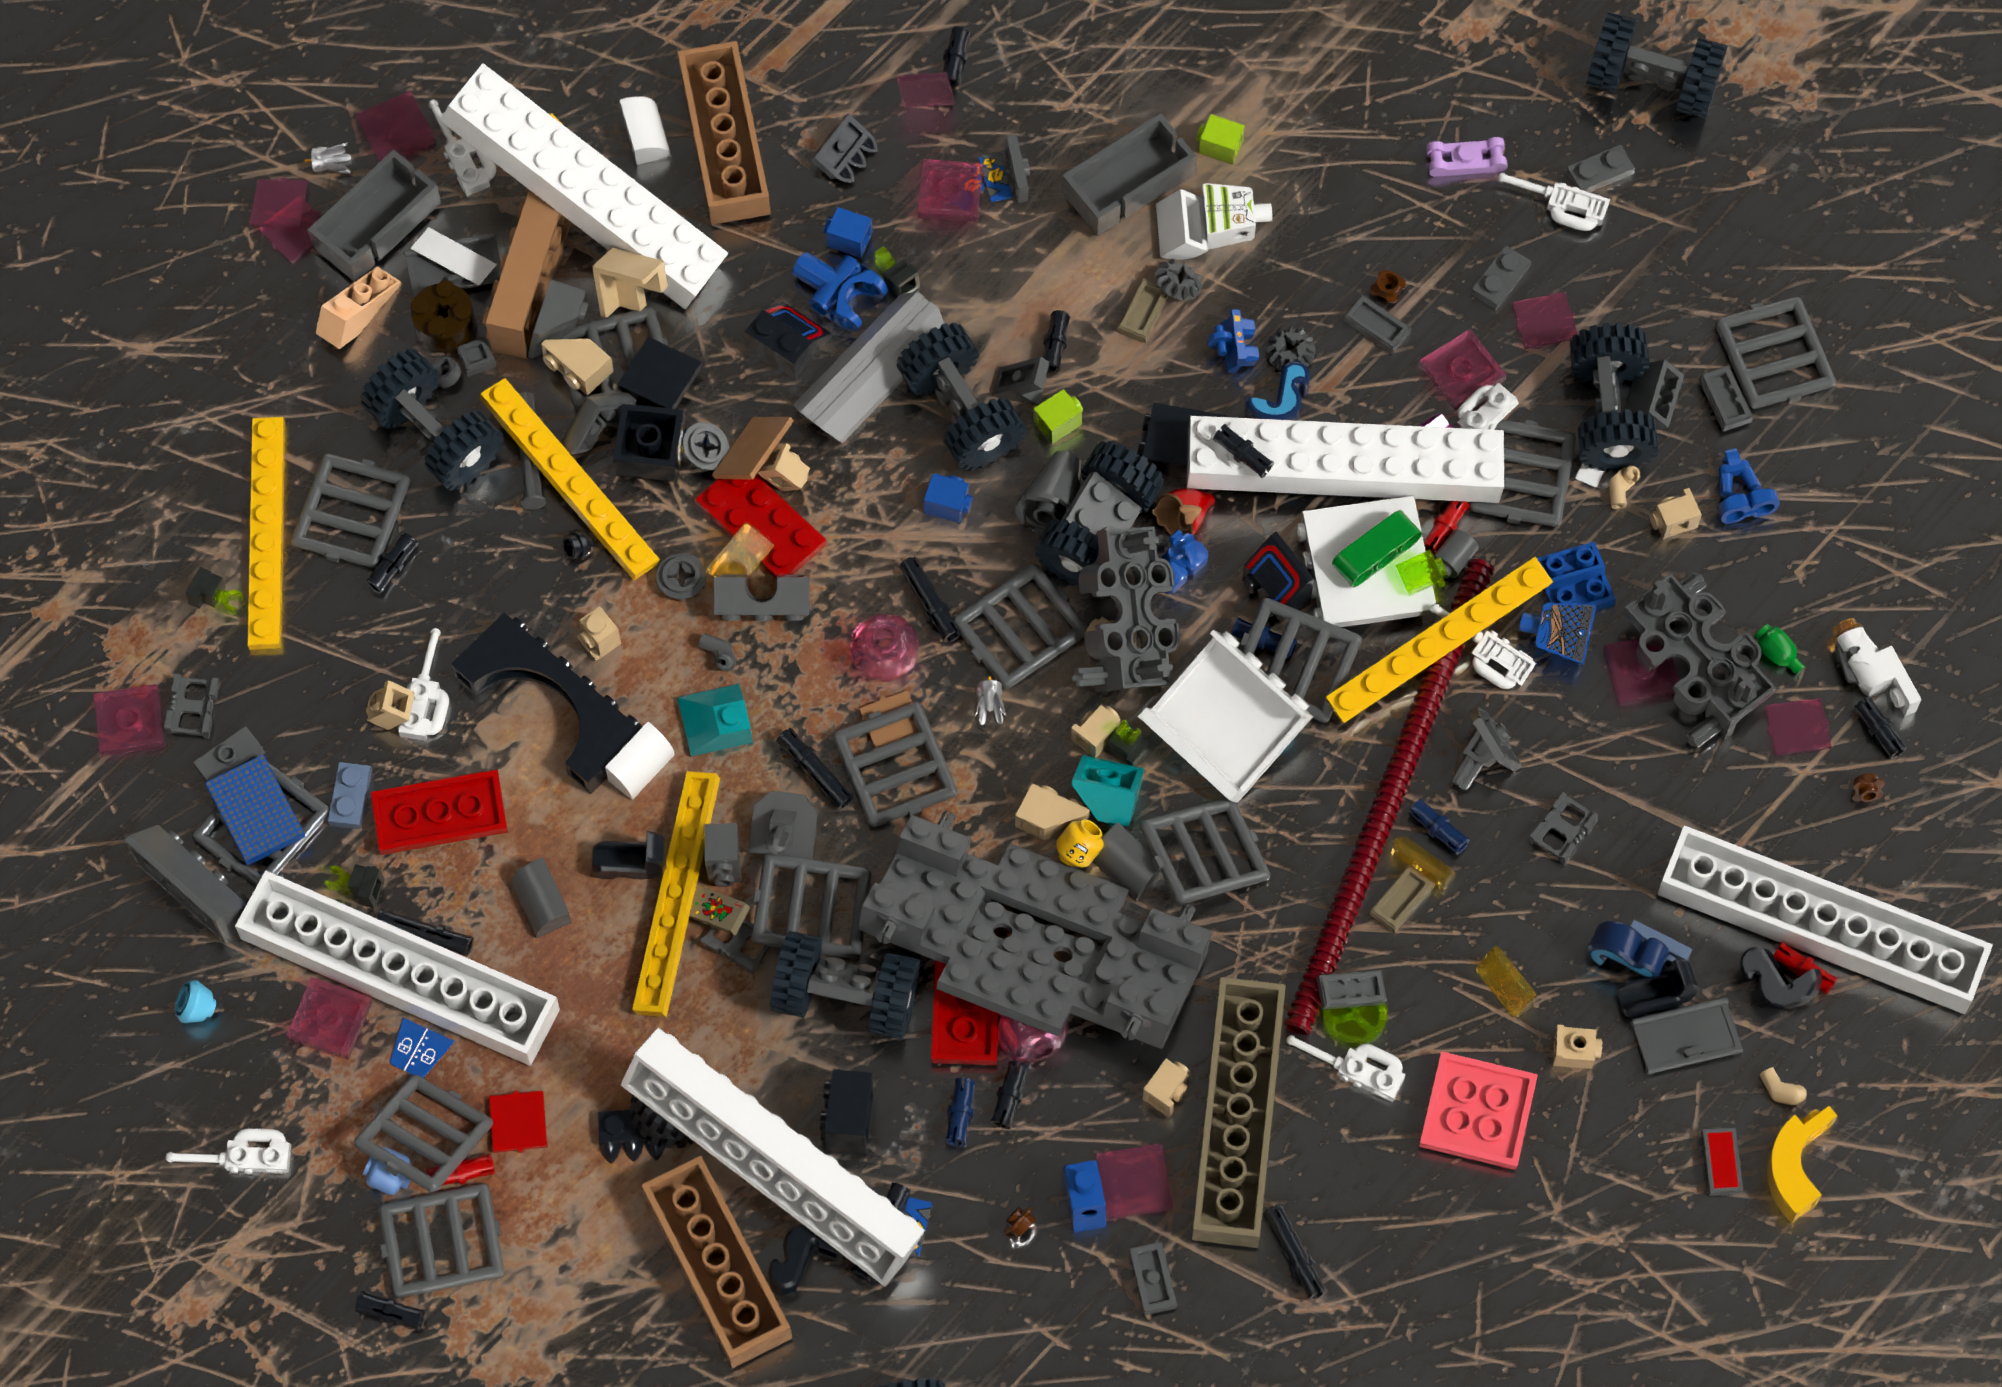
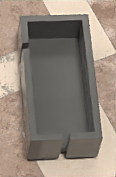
M1160 113L1062 175V193L1094 233L1099 236L1120 222V215L1126 219L1195 175L1197 156L1181 137L1177 139L1176 130Z
M393 149L308 229L312 247L356 282L375 266V257L380 261L441 203L437 184L420 170L414 171L413 165Z

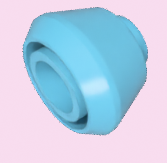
M198 980L188 981L183 984L177 995L175 1015L181 1023L202 1022L214 1013L216 999L213 998L212 992Z

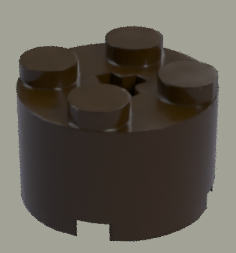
M441 281L438 284L426 287L412 300L411 317L418 341L425 349L434 353L438 351L445 352V354L457 353L456 347L472 341L476 319L470 297L463 289L450 281Z

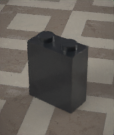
M1154 402L1152 412L1145 413L1142 431H1146L1147 436L1146 441L1140 440L1137 455H1143L1148 458L1147 462L1153 463L1157 467L1156 470L1160 471L1162 475L1187 479L1190 417H1227V415Z

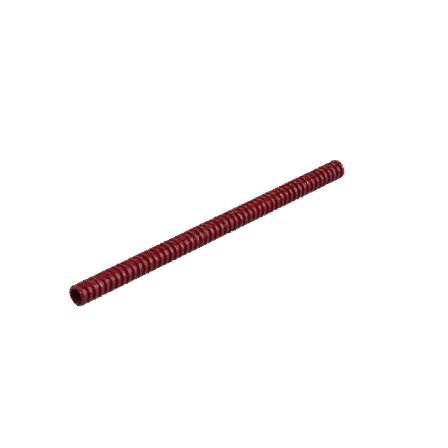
M1478 558L1468 561V567L1464 571L1465 576L1461 578V584L1457 589L1458 593L1455 594V601L1451 603V609L1448 613H1452L1488 588L1491 576L1495 571L1489 562ZM1464 643L1424 671V677L1420 681L1421 685L1418 686L1417 694H1415L1413 699L1414 702L1410 706L1411 711L1407 713V719L1403 723L1404 728L1400 731V737L1396 741L1397 745L1393 748L1394 753L1391 754L1390 762L1387 763V771L1383 773V780L1379 783L1380 788L1376 791L1377 797L1373 798V805L1369 808L1370 814L1365 818L1366 823L1362 826L1363 831L1359 833V840L1355 843L1356 849L1351 853L1353 858L1349 859V866L1345 868V875L1341 878L1342 884L1337 888L1339 893H1336L1334 896L1335 902L1331 903V911L1327 913L1328 919L1324 921V928L1320 931L1321 937L1317 938V946L1313 948L1312 952L1314 955L1310 956V964L1305 968L1307 973L1303 974V982L1299 983L1298 988L1300 991H1296V1000H1293L1291 1003L1293 1009H1289L1287 1014L1289 1018H1286L1284 1021L1287 1029L1296 1034L1309 1035L1312 1032L1311 1026L1316 1022L1314 1017L1318 1016V1008L1321 1007L1316 978L1319 975L1333 974L1332 972H1335L1337 969L1336 963H1339L1341 959L1339 954L1343 953V946L1347 944V937L1351 934L1350 928L1355 924L1354 919L1358 916L1357 910L1361 909V901L1365 899V892L1369 889L1368 884L1372 881L1371 875L1375 874V866L1378 865L1379 857L1383 853L1382 849L1386 846L1385 840L1390 836L1389 831L1393 828L1392 823L1396 821V814L1400 811L1399 805L1403 803V796L1407 793L1406 788L1409 787L1411 782L1409 779L1413 778V771L1417 768L1416 762L1421 758L1420 753L1424 750L1423 745L1427 743V736L1431 733L1430 728L1433 727L1435 722L1433 719L1437 718V711L1441 708L1440 702L1444 700V694L1448 690L1447 685L1451 682V676L1455 672L1454 668L1458 665L1457 660L1460 659L1461 651L1464 650Z

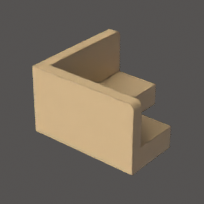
M612 248L592 266L601 317L608 318L619 306L640 312L647 305L644 289L661 293L668 287L663 260Z

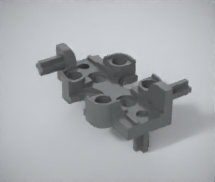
M1155 527L1097 531L1098 557L1095 563L1085 566L1080 571L1079 591L1080 594L1092 593V597H1111L1117 604L1118 615L1113 623L1095 625V631L1084 632L1087 652L1091 657L1099 659V661H1097L1095 667L1075 668L1072 682L1076 681V687L1094 686L1095 693L1170 685V671L1173 670V666L1169 664L1168 653L1175 651L1180 643L1179 623H1176V619H1158L1151 610L1153 595L1155 593L1173 591L1172 586L1175 585L1171 565L1165 559L1158 558L1157 555L1165 553L1164 547L1168 546V542L1163 540V535H1155ZM1129 568L1133 570V585L1126 578V572ZM1136 631L1140 633V648L1136 647L1133 642V635Z
M1694 572L1679 583L1670 573L1662 580L1656 581L1650 589L1628 604L1623 614L1632 622L1641 635L1636 650V659L1647 673L1670 657L1681 658L1687 663L1689 674L1673 686L1672 690L1675 692L1673 701L1686 714L1699 715L1705 712L1706 719L1685 734L1689 739V744L1698 749L1716 734L1723 740L1733 734L1736 723L1775 693L1776 687L1757 667L1762 654L1761 648L1750 634L1744 632L1736 637L1734 641L1726 644L1715 641L1710 635V627L1726 614V610L1712 594L1700 592L1707 587V584L1703 581L1704 577ZM1702 609L1706 611L1708 615L1700 616L1697 613H1695L1694 610ZM1681 621L1686 625L1687 631L1683 634H1676L1670 629V623ZM1646 646H1657L1660 651L1652 652ZM1737 655H1745L1750 661H1740ZM1724 667L1729 672V677L1725 680H1718L1712 675V669ZM1697 691L1702 695V698H1693L1688 692Z

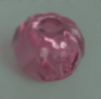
M877 613L870 615L863 622L859 623L851 633L849 656L852 663L866 678L889 683L899 680L911 671L918 659L920 642L915 630L908 624L905 618L896 614ZM887 638L893 640L891 645L885 647L875 644V641Z
M1001 1015L997 1028L998 1043L1004 1053L1015 1061L1024 1063L1038 1062L1051 1057L1066 1043L1069 1023L1067 1019L1059 1037Z

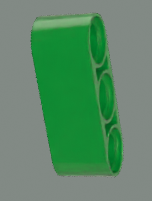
M1402 510L1395 511L1339 552L1333 559L1332 565L1351 587L1355 588L1415 545L1421 538L1422 532Z

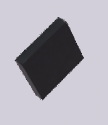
M647 337L618 382V390L628 393L654 407L676 409L701 370L702 362L651 337Z

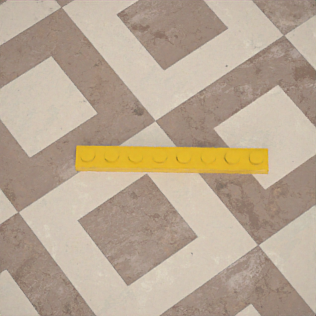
M506 378L480 393V401L633 580H636L659 564L660 559Z
M284 417L252 418L248 606L249 650L281 649L285 460Z
M1535 556L1326 696V701L1341 723L1344 724L1551 585L1553 581Z
M689 771L686 773L668 851L667 867L662 877L632 1010L636 1015L667 1017L705 850V824L711 823L721 779L717 773Z

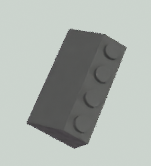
M155 825L131 834L125 839L135 862L225 944L237 933L235 925L249 899L240 890L237 889L233 892L226 885L229 882L218 870L215 869L212 872L204 866L206 861L194 849L188 852L182 846L183 840L173 830L169 829L166 832L159 825Z

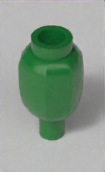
M1767 623L1754 635L1758 640L1757 643L1761 648V652L1775 665L1781 667L1788 666L1795 675L1805 667L1797 658L1795 644L1779 627H1771Z

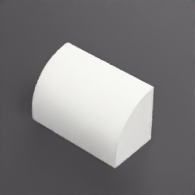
M646 97L620 99L622 117L636 165L672 157L656 103Z
M1180 189L1156 203L1161 258L1170 260L1190 259L1208 251L1203 197Z
M647 722L605 767L608 781L633 800L675 755L672 746L651 723Z

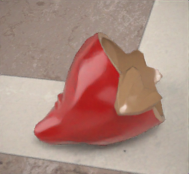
M1175 489L1158 498L1156 507L1152 509V514L1156 517V523L1159 526H1163L1170 535L1178 529L1182 532V535L1186 533L1195 535L1200 530L1208 509L1215 503V498L1210 493L1196 489Z

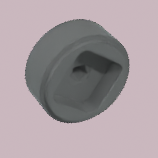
M443 356L433 362L432 366L439 372L438 375L440 376V380L437 381L439 388H448L457 382L461 374V368L453 358Z

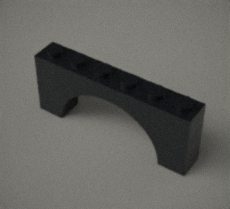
M503 613L451 663L454 677L476 696L490 686L510 680H527L540 683L563 696L572 706L580 721L577 745L572 755L565 762L567 773L588 793L592 794L608 778L605 767L639 732L642 725L632 715L629 714L626 717L618 710V704L610 696L605 695L603 697L596 691V686L588 677L583 675L580 678L573 672L574 668L563 656L557 658L552 654L550 646L541 637L537 636L534 638L527 632L528 628L517 617L511 619L506 613Z

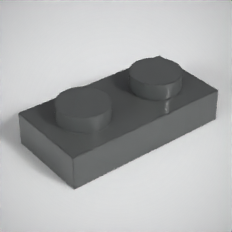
M1620 144L1567 166L1566 173L1574 187L1590 193L1634 174L1635 167Z
M1506 245L1472 288L1471 295L1497 310L1530 268L1531 260Z
M1162 1242L1130 1248L1129 1254L1144 1316L1177 1309V1301Z

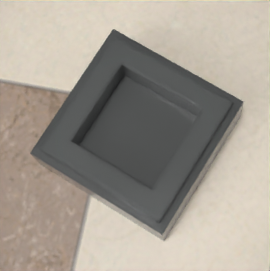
M485 336L456 347L468 377L497 366Z

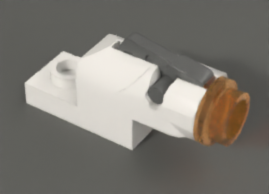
M1854 618L1837 624L1832 629L1834 634L1833 640L1836 644L1835 650L1846 681L1858 684L1861 691L1867 697L1890 690V698L1896 708L1900 707L1904 716L1916 712L1922 699L1894 648L1890 646L1879 651L1866 634L1862 625L1857 623Z

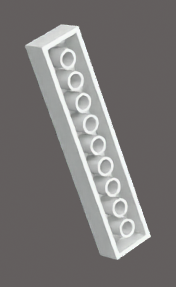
M483 63L448 105L440 118V121L608 251L612 248H617L663 260L668 284L663 293L684 309L688 307L728 254L722 247Z
M1191 416L1188 429L1187 488L1382 498L1414 496L1415 499L1499 503L1504 489V430ZM1222 425H1228L1231 430L1245 441L1247 439L1251 440L1254 443V448L1268 459L1274 461V465L1269 473L1265 471L1267 475L1264 478L1259 477L1256 472L1242 461L1240 463L1236 462L1233 459V454L1219 443L1213 441L1215 433L1218 430L1222 431L1220 429Z
M1685 825L1657 893L1661 897L1777 942H1785L1790 947L1962 1014L1966 1013L1973 1001L1993 944Z
M266 870L235 925L241 940L529 1066L532 1065L560 1011L556 996Z
M657 1028L635 1053L621 1083L622 1087L883 1286H887L907 1261L925 1231L915 1219L901 1213L892 1206L886 1197L876 1194L865 1185L861 1178L851 1175L832 1156L825 1155L813 1146L807 1137L797 1134L788 1127L782 1118L771 1114L759 1105L753 1096L745 1094L734 1086L728 1077L717 1073L699 1055L692 1054L680 1045L674 1036L666 1034Z

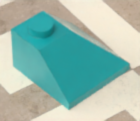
M740 684L677 697L691 757L753 743L751 726Z
M1082 755L1072 780V786L1097 821L1105 822L1110 827L1119 822L1122 826L1129 828L1145 769Z

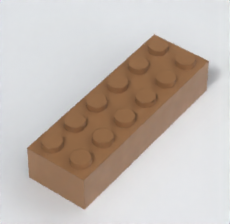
M737 41L678 51L680 72L711 225L770 215L769 194Z
M527 187L526 193L528 194L526 200L521 201L518 207L517 218L519 221L517 228L512 227L510 231L509 245L511 246L508 254L504 253L501 259L500 271L502 274L500 280H495L492 287L491 297L493 301L491 307H486L483 315V325H486L487 328L486 339L490 341L492 352L528 359V352L550 279L553 280L571 225V221Z
M700 1155L642 1184L644 1197L732 1369L792 1339L791 1328L702 1156Z

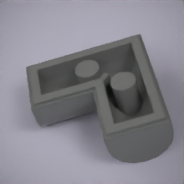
M624 392L587 397L563 437L561 444L570 455L590 452L604 427L619 425L622 404L635 405L636 399Z

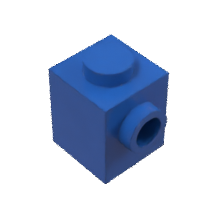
M837 207L834 216H829L824 226L823 233L827 235V247L862 258L873 233L872 218Z
M933 473L924 497V513L960 523L963 513H969L973 502V496L969 495V483H966L957 476L945 477Z

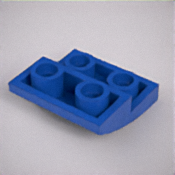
M1595 542L1537 558L1553 581L1551 585L1543 589L1548 603L1596 605V611L1615 605L1616 598L1606 578L1605 564Z

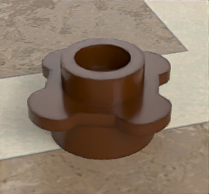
M1382 270L1378 274L1377 282L1371 285L1370 292L1374 296L1379 295L1385 298L1388 303H1395L1398 300L1399 292L1405 289L1406 281L1393 271ZM1390 285L1391 288L1387 289L1385 286Z
M1872 773L1859 775L1853 781L1855 792L1851 795L1852 800L1855 802H1872L1882 798L1883 791L1881 789L1885 785L1884 780Z
M1018 1207L1006 1219L1005 1222L1009 1226L1004 1232L1006 1234L1012 1232L1017 1238L1020 1237L1036 1220L1030 1213L1033 1208L1028 1207L1022 1210Z

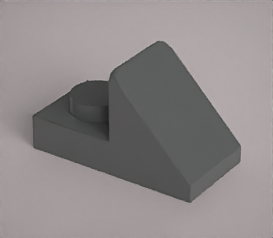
M1040 356L1000 367L992 395L996 398L1039 405L1046 381L1049 361Z

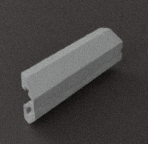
M918 291L900 294L793 406L822 430L843 443L904 380L896 365L898 364V357L902 356L901 352L903 349H908L910 347L908 344L913 340L917 341L920 339L919 335L923 333L928 334L930 329L934 327L939 329L944 324L939 308L926 300Z

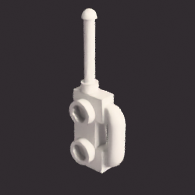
M431 100L429 108L432 109L446 138L445 152H443L444 157L449 159V167L451 170L454 169L463 192H465L466 196L489 188V181L495 177L497 171L495 163L463 138L457 140L456 137H453L449 127L440 121L442 112L438 106L439 103L436 100ZM475 154L478 155L483 167L478 169L472 160Z
M1505 173L1498 175V180L1501 183L1505 182L1544 194L1546 198H1549L1547 210L1551 211L1552 219L1559 224L1581 231H1590L1596 225L1602 226L1610 202L1608 198L1579 190L1577 187H1569L1565 183L1556 182L1554 187H1544L1505 175ZM1571 211L1574 213L1584 215L1585 219L1571 214H1567L1565 212Z
M1499 383L1495 387L1492 385L1482 386L1459 407L1457 412L1459 421L1457 423L1459 428L1494 430L1496 425L1519 402L1512 393ZM1488 400L1477 411H1473L1482 401Z
M1433 604L1430 607L1433 614L1435 613L1442 618L1450 614L1439 607V604ZM1486 630L1484 633L1481 631L1473 636L1472 641L1477 643L1471 652L1475 655L1472 661L1474 670L1499 688L1510 689L1517 683L1522 686L1536 665L1533 658L1521 650L1518 651L1510 646V641L1504 637L1502 640L1498 638V633L1493 630L1490 632ZM1492 658L1508 669L1505 674L1506 676L1500 674L1486 663Z
M433 628L430 631L431 636L421 674H418L417 678H412L411 683H408L407 689L414 691L415 694L409 721L399 725L400 737L426 741L428 735L439 733L444 725L449 706V697L444 690L440 689L439 682L430 681L429 676L438 636L441 635L438 628ZM429 703L436 704L432 721L426 719Z
M1294 1035L1286 1038L1289 1046L1293 1045L1334 1065L1333 1068L1339 1070L1337 1076L1342 1081H1350L1353 1083V1086L1357 1088L1362 1087L1391 1102L1394 1101L1405 1079L1406 1074L1402 1073L1403 1067L1399 1058L1374 1045L1362 1044L1355 1050L1350 1048L1344 1059L1340 1056L1336 1058L1295 1038ZM1367 1057L1387 1066L1386 1071L1366 1063Z
M248 1128L239 1131L235 1135L234 1140H228L227 1152H221L220 1155L168 1152L165 1159L169 1163H219L220 1166H225L226 1170L232 1174H237L238 1171L245 1174H252V1172L289 1173L291 1145L289 1142H286L285 1136L278 1130ZM248 1142H270V1147H249Z

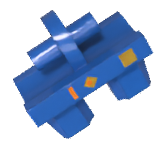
M1231 309L1230 317L1214 327L1215 333L1208 336L1207 344L1210 348L1217 349L1219 356H1225L1227 373H1236L1241 366H1253L1259 359L1258 347L1245 345L1244 339L1251 340L1255 334L1254 320L1241 318L1240 310Z

